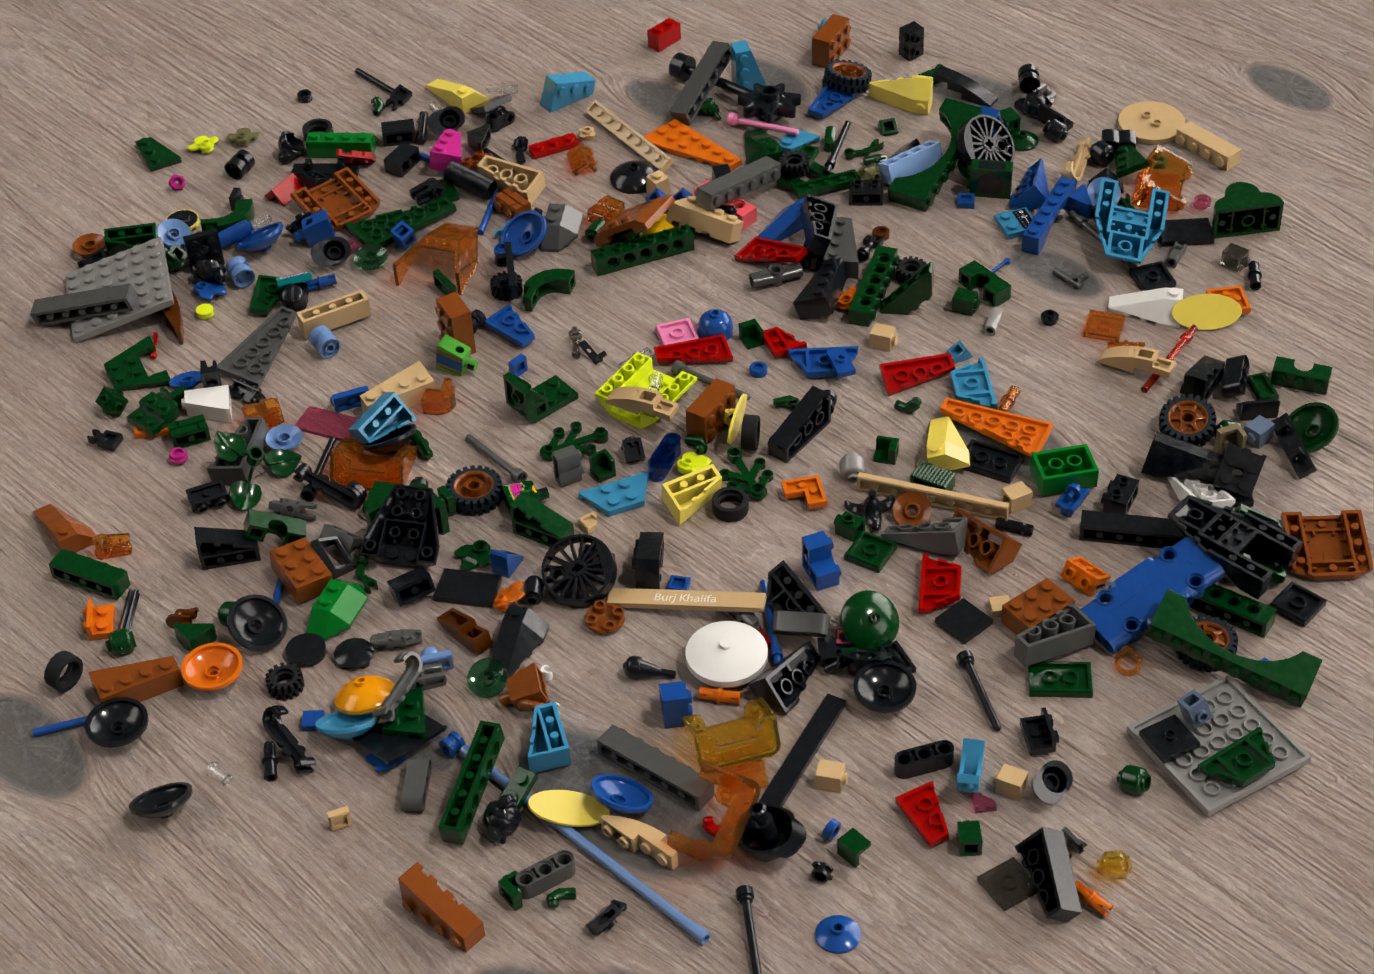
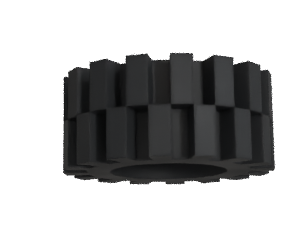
M790 150V153L786 151L779 157L781 174L784 177L796 179V177L802 178V176H806V173H809V156L806 153L804 154L803 151L799 153L798 150H795V152Z
M909 256L908 259L907 257H903V260L899 259V262L896 263L895 274L898 283L902 282L903 284L926 265V261L923 262L922 258L918 260L916 256L915 259L912 256Z
M503 271L502 274L498 272L497 275L494 274L493 278L490 279L492 296L495 299L498 298L499 301H502V299L504 301H507V299L513 300L510 297V289L499 288L498 277L507 275L506 271ZM515 272L517 296H521V292H523L522 279Z
M284 662L280 663L281 666L279 667L276 664L274 665V670L270 668L268 670L269 673H266L265 681L268 693L272 698L276 697V700H280L282 697L283 701H286L287 697L290 700L293 699V695L299 696V692L302 693L305 686L301 668L297 667L296 664L291 666L290 662H287V665H284ZM285 679H290V680H291V681L288 682V683H284V684H280V683H279L280 681L285 680Z

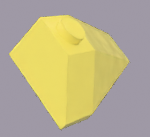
M914 75L911 78L905 79L900 77L897 80L891 81L888 79L869 82V97L911 113L928 115L933 100V77Z
M436 79L425 85L428 90L451 106L460 108L464 114L471 111L470 108L489 100V98L468 86L446 80Z
M950 417L931 420L927 439L928 462L941 469L944 468V470L950 471L970 467V453Z

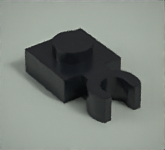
M399 84L390 93V98L386 100L385 106L388 107L390 104H393L392 111H396L398 104L403 106L413 96L412 91Z
M102 248L87 255V260H80L77 264L80 269L87 264L107 258Z
M93 429V436H87L90 444H97L99 448L115 451L123 440L121 433L109 430L100 433L99 430Z

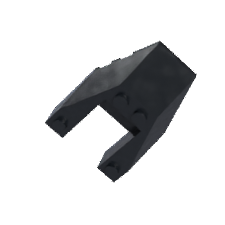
M1188 495L1167 517L1185 537L1188 536L1210 558L1219 563L1225 571V576L1241 591L1259 599L1268 590L1273 571L1241 554L1247 547L1286 569L1297 560L1303 541L1251 513H1237L1231 507L1225 506L1220 508L1212 505L1213 502Z

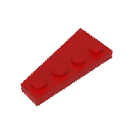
M724 334L654 347V354L658 364H674L676 360L684 363L733 362V356Z

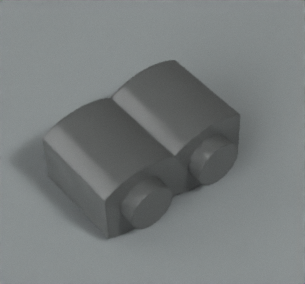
M574 445L552 452L554 477L560 488L582 480V474L584 473L580 461L582 460V454Z

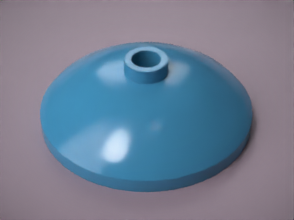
M336 711L319 718L315 723V727L322 735L334 739L352 741L354 737L363 735L377 723L379 717H373V712L349 715Z

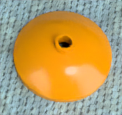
M365 675L354 678L344 684L334 697L335 707L338 711L349 715L371 713L375 709L382 707L384 699L390 695L395 685L390 679L378 675Z

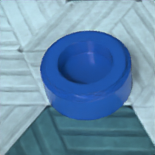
M760 361L753 362L749 366L750 375L754 378L765 377L768 373L767 365Z
M834 818L831 819L825 826L822 837L827 841L833 840L840 831L841 823Z

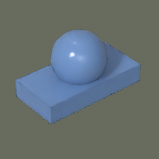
M428 646L422 650L420 658L423 665L442 663L443 671L454 668L451 649L439 652L437 648Z

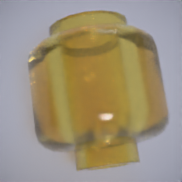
M1122 850L1105 851L1101 859L1097 861L1098 872L1103 873L1106 880L1126 879L1128 873L1132 871L1130 856L1126 855Z

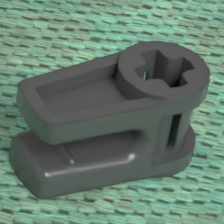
M442 663L423 665L421 673L409 691L420 686L425 691L446 685L447 679L443 672Z

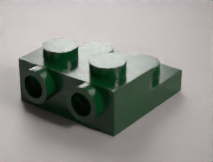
M151 391L138 401L140 407L126 418L128 423L151 436H155L167 427V424L180 417L178 404L175 400L171 399L168 401L162 393L158 392L156 394Z

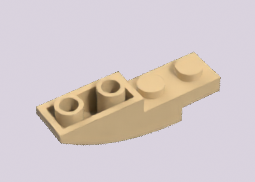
M1139 346L1111 347L1105 349L1099 359V363L1134 373L1137 368L1167 378L1171 376L1176 367V361L1159 357V350Z
M627 386L615 388L605 400L609 405L637 415L640 411L668 421H671L679 410V404L662 398L661 392L641 387Z
M612 815L600 817L603 834L617 841L622 848L628 849L632 853H635L640 848L644 854L652 856L660 865L666 866L672 871L678 866L677 851L667 845V835L660 830L626 817Z

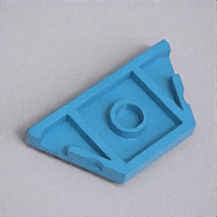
M984 357L979 358L978 362L973 365L968 363L962 368L951 371L950 378L956 400L997 409V402Z
M648 472L580 491L579 498L582 501L586 499L591 502L593 508L601 510L608 517L643 507L646 501L645 495L647 494V482L649 480Z

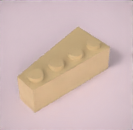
M485 155L477 165L479 173L496 180V189L502 192L509 187L529 201L531 206L546 186L543 171L489 155Z
M695 196L676 200L669 207L666 219L670 223L673 221L680 222L679 226L688 224L689 227L695 228V232L710 233L709 237L729 244L740 241L744 223L737 216L729 215L722 209L714 208L709 210L696 203Z
M420 360L360 395L363 413L384 392H395L408 408L437 398L435 381Z

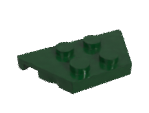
M422 686L405 694V699L395 709L394 720L383 723L384 735L409 738L410 734L419 735L422 740L427 739Z
M1259 726L1198 764L1197 770L1200 773L1243 788L1274 769L1276 762L1269 751L1268 742H1265L1263 738V730Z

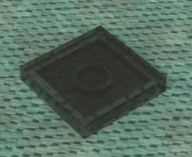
M1014 857L977 876V882L1003 911L1038 893L1036 886H1032L1029 880L1030 874Z

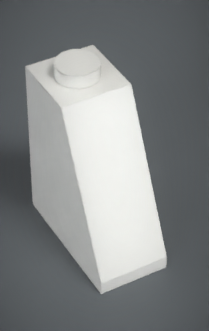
M228 385L184 391V398L181 399L182 408L186 409L189 417L203 414L204 418L208 420L232 423V404Z

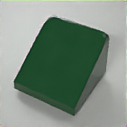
M895 118L879 120L877 125L882 136L899 133Z

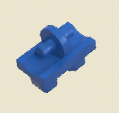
M1072 482V484L1067 485L1065 492L1058 499L1055 507L1061 509L1060 514L1071 518L1077 508L1090 494V489L1081 488L1079 484Z

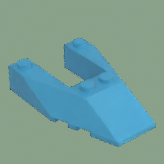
M1101 178L1095 206V220L1105 257L1141 264L1164 230L1170 191L1153 188L1146 212L1116 206L1115 200L1119 181Z

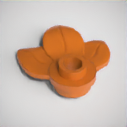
M852 286L846 292L842 291L835 308L845 311L849 310L857 292L856 287Z
M522 581L514 582L509 587L502 589L494 599L493 607L499 612L507 610L509 604L512 605V603L525 595L524 592L520 591L524 583Z

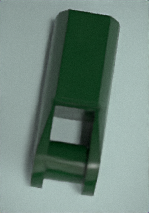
M833 126L826 127L824 139L825 152H832L834 148L836 128Z

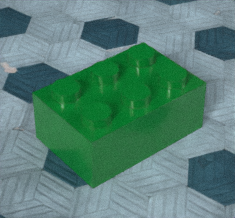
M1087 444L1031 453L1030 471L1041 496L1065 492L1067 485L1072 484V482L1079 484L1081 488L1097 487L1099 469Z

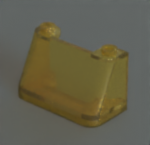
M763 697L752 699L745 704L744 718L705 727V722L700 715L692 714L682 717L685 732L698 765L702 770L709 772L775 755L780 750L781 743L776 714Z

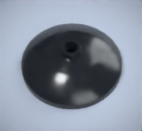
M627 161L618 165L611 172L610 182L616 190L623 193L647 192L646 176L658 169L645 161Z
M415 424L403 425V427L395 429L371 443H364L363 447L365 450L373 453L382 454L390 452L391 455L401 451V447L409 443L415 435L417 427Z
M252 594L241 597L232 605L227 616V626L233 639L244 648L253 651H267L280 644L285 637L287 618L277 602L263 595Z
M881 660L871 662L857 672L854 678L853 689L857 700L866 708L880 713H892L904 709L913 701L916 694V680L905 666L897 662Z
M128 697L112 698L98 704L91 710L85 721V730L88 738L99 746L108 748L121 747L135 741L144 733L148 726L149 717L145 706L141 702Z
M176 782L150 789L130 802V812L144 818H169L190 799L193 793L192 786L186 782Z

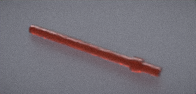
M1193 324L1180 336L1179 342L1166 356V359L1174 360L1182 348L1190 343L1194 333L1198 330L1196 325ZM1153 373L1141 387V391L1147 393L1160 375Z

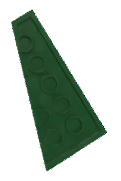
M444 198L428 202L423 207L411 206L410 210L402 211L399 209L379 214L370 220L362 218L357 223L350 224V222L344 223V228L366 248L374 252L394 242L390 230L402 220L415 232L456 212L457 209L455 204L449 199Z

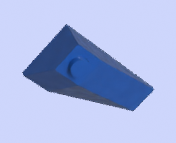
M1039 159L1025 172L1022 177L1023 181L1016 187L1018 192L1010 197L1008 204L1010 207H1026L1027 209L1034 210L1039 206L1041 207L1048 197L1049 189L1044 162L1042 159Z
M804 198L782 209L757 237L782 241L802 230L803 223L800 208Z

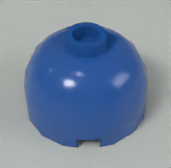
M720 309L704 312L698 322L699 337L704 338L724 334L726 341L729 340L733 335V322L729 314Z

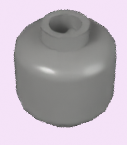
M847 453L841 458L839 462L841 477L849 482H857L858 473H865L863 458L857 453Z

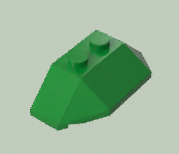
M330 579L312 606L306 633L317 634L326 641L329 637L350 628L368 601V597L361 585L342 579Z

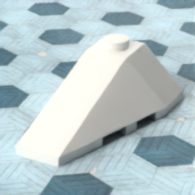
M1164 287L1110 296L1108 311L1127 317L1134 315L1140 317V320L1144 322L1146 320L1156 322V325L1160 327L1180 328V324L1172 317V308L1183 299V289Z
M1166 476L1180 502L1188 495L1211 501L1213 502L1212 505L1220 508L1225 506L1232 507L1235 504V499L1224 490L1218 492L1214 490L1212 484L1206 485L1200 483L1199 480Z

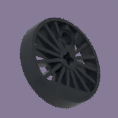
M977 115L965 121L958 130L957 149L967 168L968 165H972V159L981 158L984 160L1013 162L1015 155L1013 139L1008 129L998 119L989 115Z
M575 534L557 541L547 551L542 562L541 575L545 589L554 601L569 608H585L594 605V602L597 600H603L610 593L617 577V564L610 549L600 539L586 534ZM574 543H580L578 558ZM591 543L586 553L584 554L585 544ZM570 545L574 561L564 551V547ZM560 552L567 561L556 557V553ZM551 561H553L562 566H553L549 564ZM561 575L564 576L563 579H561V580H556L559 576H561ZM596 575H605V579H606V580H604V579H602V578H600V577H598V576H596ZM589 579L603 585V587L598 590ZM553 582L554 585L550 588L548 583ZM585 582L595 594L588 597ZM580 584L584 595L583 599H577ZM573 587L572 599H567L566 597ZM559 589L563 590L560 596L556 594Z

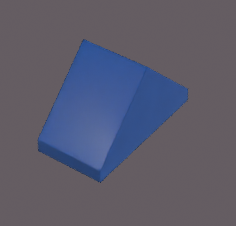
M1083 184L1068 196L1067 210H1074L1078 215L1091 219L1092 203L1086 185Z
M491 549L492 573L510 578L523 561L524 556L510 551Z

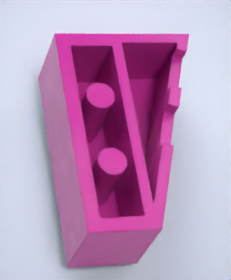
M445 129L430 151V169L445 172L446 167L452 161L462 164L461 132L453 129Z

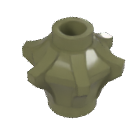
M872 162L869 166L858 169L857 173L861 180H881L880 170L876 167V163Z

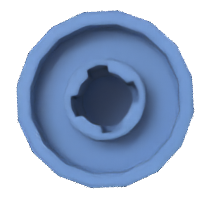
M236 256L227 262L226 271L237 287L246 288L255 281V273L245 258Z
M320 325L310 332L309 341L322 357L331 358L339 352L341 344L328 327Z

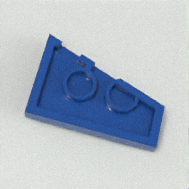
M825 85L809 107L808 114L824 119L855 99L856 94L852 92L847 93L846 91L841 92L840 90H835L834 87L831 88L829 85Z
M510 304L484 321L486 328L521 348L535 340L534 333L525 322L520 320L519 315L512 310Z

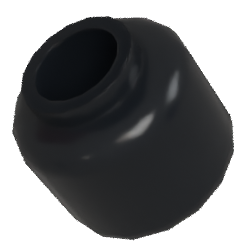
M1057 119L1048 120L1043 128L1044 137L1054 143H1058L1060 140L1064 141L1068 135L1066 131L1067 125Z
M1097 141L1089 149L1090 159L1100 165L1111 163L1115 157L1114 148L1103 141Z

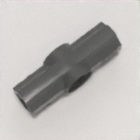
M800 262L787 265L771 264L766 270L750 273V285L752 288L765 285L779 287L786 280L803 276L802 265Z

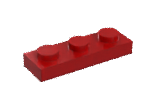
M574 133L529 145L528 151L535 160L580 147V141Z

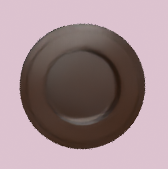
M877 226L872 231V237H877V241L880 238L886 241L890 237V230L885 226Z

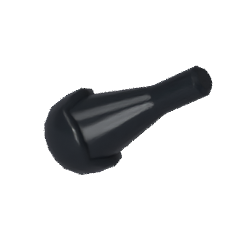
M630 656L623 663L625 675L635 680H638L640 677L656 676L674 679L676 676V671L655 666L642 660L640 656Z

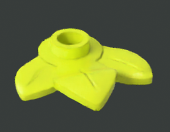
M204 135L198 136L194 139L195 143L188 145L187 149L191 151L201 150L202 153H208L214 150V143L219 139L216 136L210 138Z
M686 452L677 461L678 471L682 474H689L710 465L712 460L704 455L697 456L695 452Z

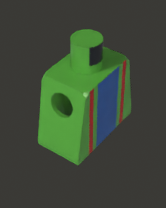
M445 334L437 345L436 370L463 376L467 369L475 371L478 367V361L470 358L471 348L449 335Z

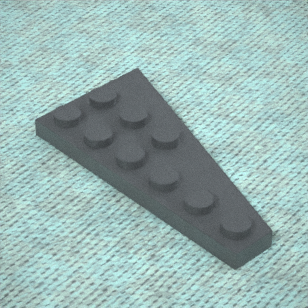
M284 306L278 308L217 365L219 373L236 380L240 378L247 382L248 385H256L260 388L297 317L296 311Z

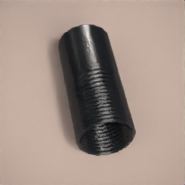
M455 161L450 162L444 172V179L486 200L492 197L497 187L496 180Z

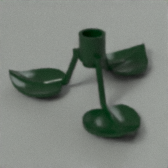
M217 431L215 435V450L222 460L235 462L238 456L240 458L247 456V463L251 465L247 483L236 481L229 490L231 501L242 511L252 509L261 499L262 491L260 486L250 484L255 466H259L263 460L266 466H271L270 470L275 476L288 477L295 471L302 457L298 453L285 449L271 450L266 456L263 449L258 446H253L246 450V441L238 434Z

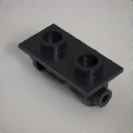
M230 378L233 382L232 386H229L231 396L238 399L242 398L243 401L251 405L259 404L260 397L266 399L258 386H249L247 382L240 378L238 380Z

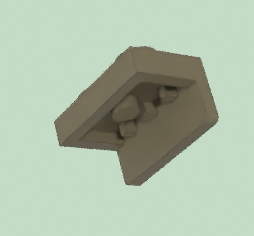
M1238 423L1217 429L1213 452L1222 455L1229 442L1244 449L1247 440L1245 430H1242Z

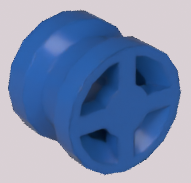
M456 731L450 732L447 738H442L439 741L441 750L450 758L454 757L456 752L465 745L463 738Z

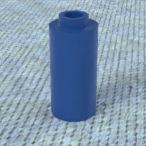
M245 219L218 232L222 250L253 235L252 231L255 229L251 221L247 222Z

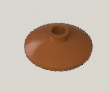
M90 233L78 237L73 242L72 247L76 254L87 256L102 248L104 250L106 245L103 235Z
M905 492L894 502L893 516L899 525L912 523L914 526H917L931 518V503L920 492ZM914 509L916 513L910 515L908 511Z

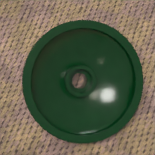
M1308 403L1298 407L1289 415L1308 453L1318 451L1327 446L1334 439L1339 429L1338 415L1331 406L1325 403Z
M866 590L852 595L844 603L840 614V624L845 637L852 645L864 651H878L880 646L891 643L895 639L899 630V615L889 598L879 592ZM872 615L877 617V621L872 619Z

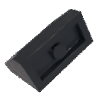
M338 536L318 538L310 542L313 549L332 573V579H336L357 568ZM334 544L346 564L334 566L324 549Z

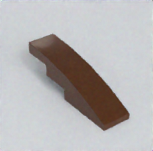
M172 291L174 305L165 308L164 316L167 327L178 343L182 345L184 342L183 320L177 298Z

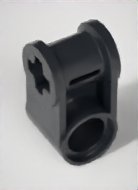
M498 106L485 114V123L490 124L491 133L498 132L500 129L511 125L515 120V113L506 110L504 106Z

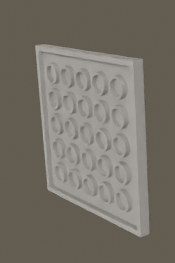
M161 237L151 239L148 242L136 245L128 250L118 252L115 255L103 258L92 264H87L80 269L72 270L65 274L67 294L131 283L138 295L134 311L71 321L72 335L76 343L174 305L165 248Z
M1229 675L1197 690L1206 699L1213 717L1196 729L1184 719L1177 701L1127 726V733L1207 817L1311 762V756ZM1175 714L1200 742V748L1164 764L1139 736V730ZM1259 726L1263 730V738L1265 742H1268L1269 751L1276 762L1274 769L1243 788L1200 773L1197 770L1198 764Z

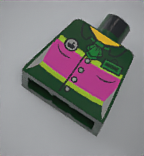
M530 480L501 485L503 500L510 515V504L521 491H524L539 502L549 498L547 487L536 490L533 481Z

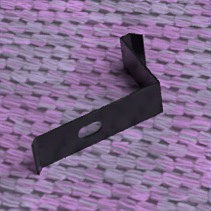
M586 340L578 343L595 365L603 361V357L607 355L605 351L597 354Z

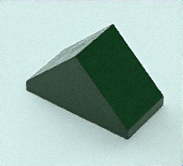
M214 623L174 624L173 626L177 641L190 652L201 645L213 643L217 640Z

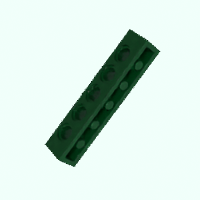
M685 224L590 250L592 268L597 276H602L695 250L694 233L689 225Z
M877 245L850 305L849 324L869 327L872 320L875 321L876 310L880 309L881 299L885 298L886 288L890 286L891 277H894L896 263L900 259V256H897V248Z
M1216 584L1206 588L1204 595L1198 599H1193V602L1188 606L1211 617H1218L1221 621L1225 620L1228 624L1262 638H1265L1273 626L1277 611L1274 607Z
M480 720L438 826L443 842L464 845L505 739L499 723Z

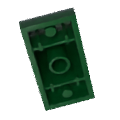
M1236 182L1228 185L1225 189L1224 197L1217 200L1214 205L1211 228L1214 238L1280 231L1284 207L1283 200L1273 193L1260 192L1255 185L1247 182Z

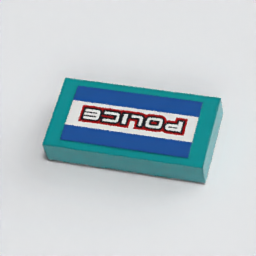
M311 271L279 277L276 278L278 287L291 285V283L295 284L312 280Z

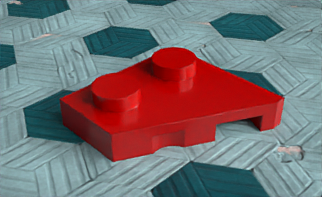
M342 149L336 150V156L344 158L345 163L361 162V164H371V162L376 161V155L373 152L354 150L343 152Z
M778 327L764 330V343L774 358L788 355V349L807 348L805 341L798 342L795 340L794 335L786 333Z

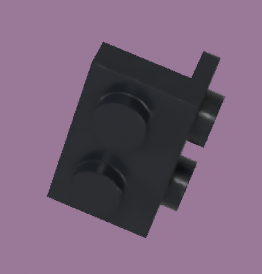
M223 479L186 489L192 512H204L209 507L223 506L230 501Z
M1046 707L1041 708V715L1020 718L1019 724L1030 756L1056 752V743H1059V735L1057 730L1053 729V718L1051 714H1048Z

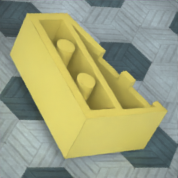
M711 464L662 484L661 499L679 526L708 503L714 493L721 489L722 476L716 467Z

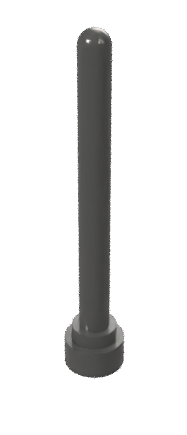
M679 360L674 362L671 372L675 375L684 371L696 376L698 381L708 385L714 381L713 378L687 368L685 363ZM735 388L736 397L740 398L744 393L747 394V401L750 399L748 393Z
M466 435V440L507 471L514 483L527 480L528 475L523 469L512 467L473 435Z

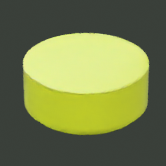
M210 304L197 306V317L203 320L211 318L214 315L213 306Z

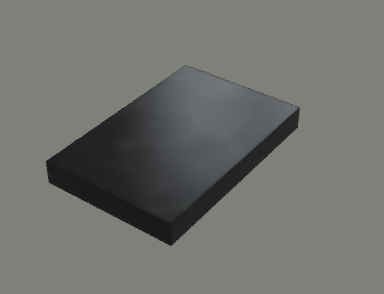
M1209 218L1165 220L1164 230L1159 236L1162 247L1174 246L1175 242L1181 245L1214 244L1215 241Z
M972 439L967 446L970 453V467L961 469L1010 484L1023 464L1025 455Z
M444 568L434 594V600L492 608L502 582V575Z

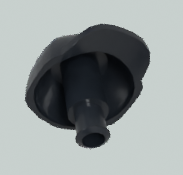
M756 802L750 806L749 812L744 814L738 822L735 841L738 847L748 856L759 861L771 862L778 858L791 857L797 853L806 840L807 832L803 824L794 818V814L791 811L773 803L764 804Z

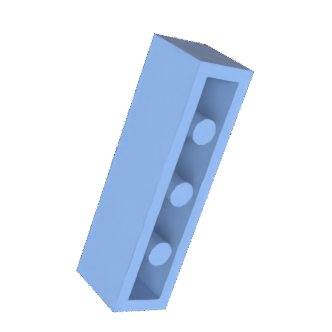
M929 140L878 163L883 183L891 185L895 178L911 176L933 166L943 157L941 143Z

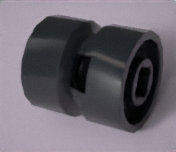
M1025 64L1018 70L1019 88L1023 93L1029 94L1032 90L1040 87L1039 71L1033 64Z
M243 149L239 150L225 164V171L231 178L240 180L255 165V159L250 152Z

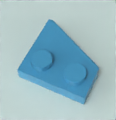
M799 130L797 136L786 134L780 140L779 145L784 152L790 153V150L795 152V150L799 151L803 144L808 145L813 141L818 143L820 136Z

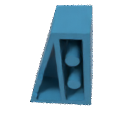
M747 41L730 43L732 82L753 90L754 83L767 86Z
M586 72L546 75L540 104L550 113L593 95L596 80Z
M384 392L348 431L359 444L371 443L389 434V432L417 420V418L395 392Z
M556 702L535 706L530 749L528 752V765L531 772L536 773L571 765L570 749Z

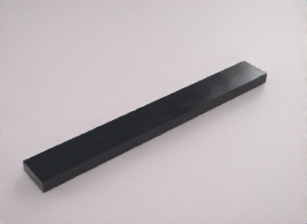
M827 693L759 802L764 804L773 803L783 807L844 710L846 700Z

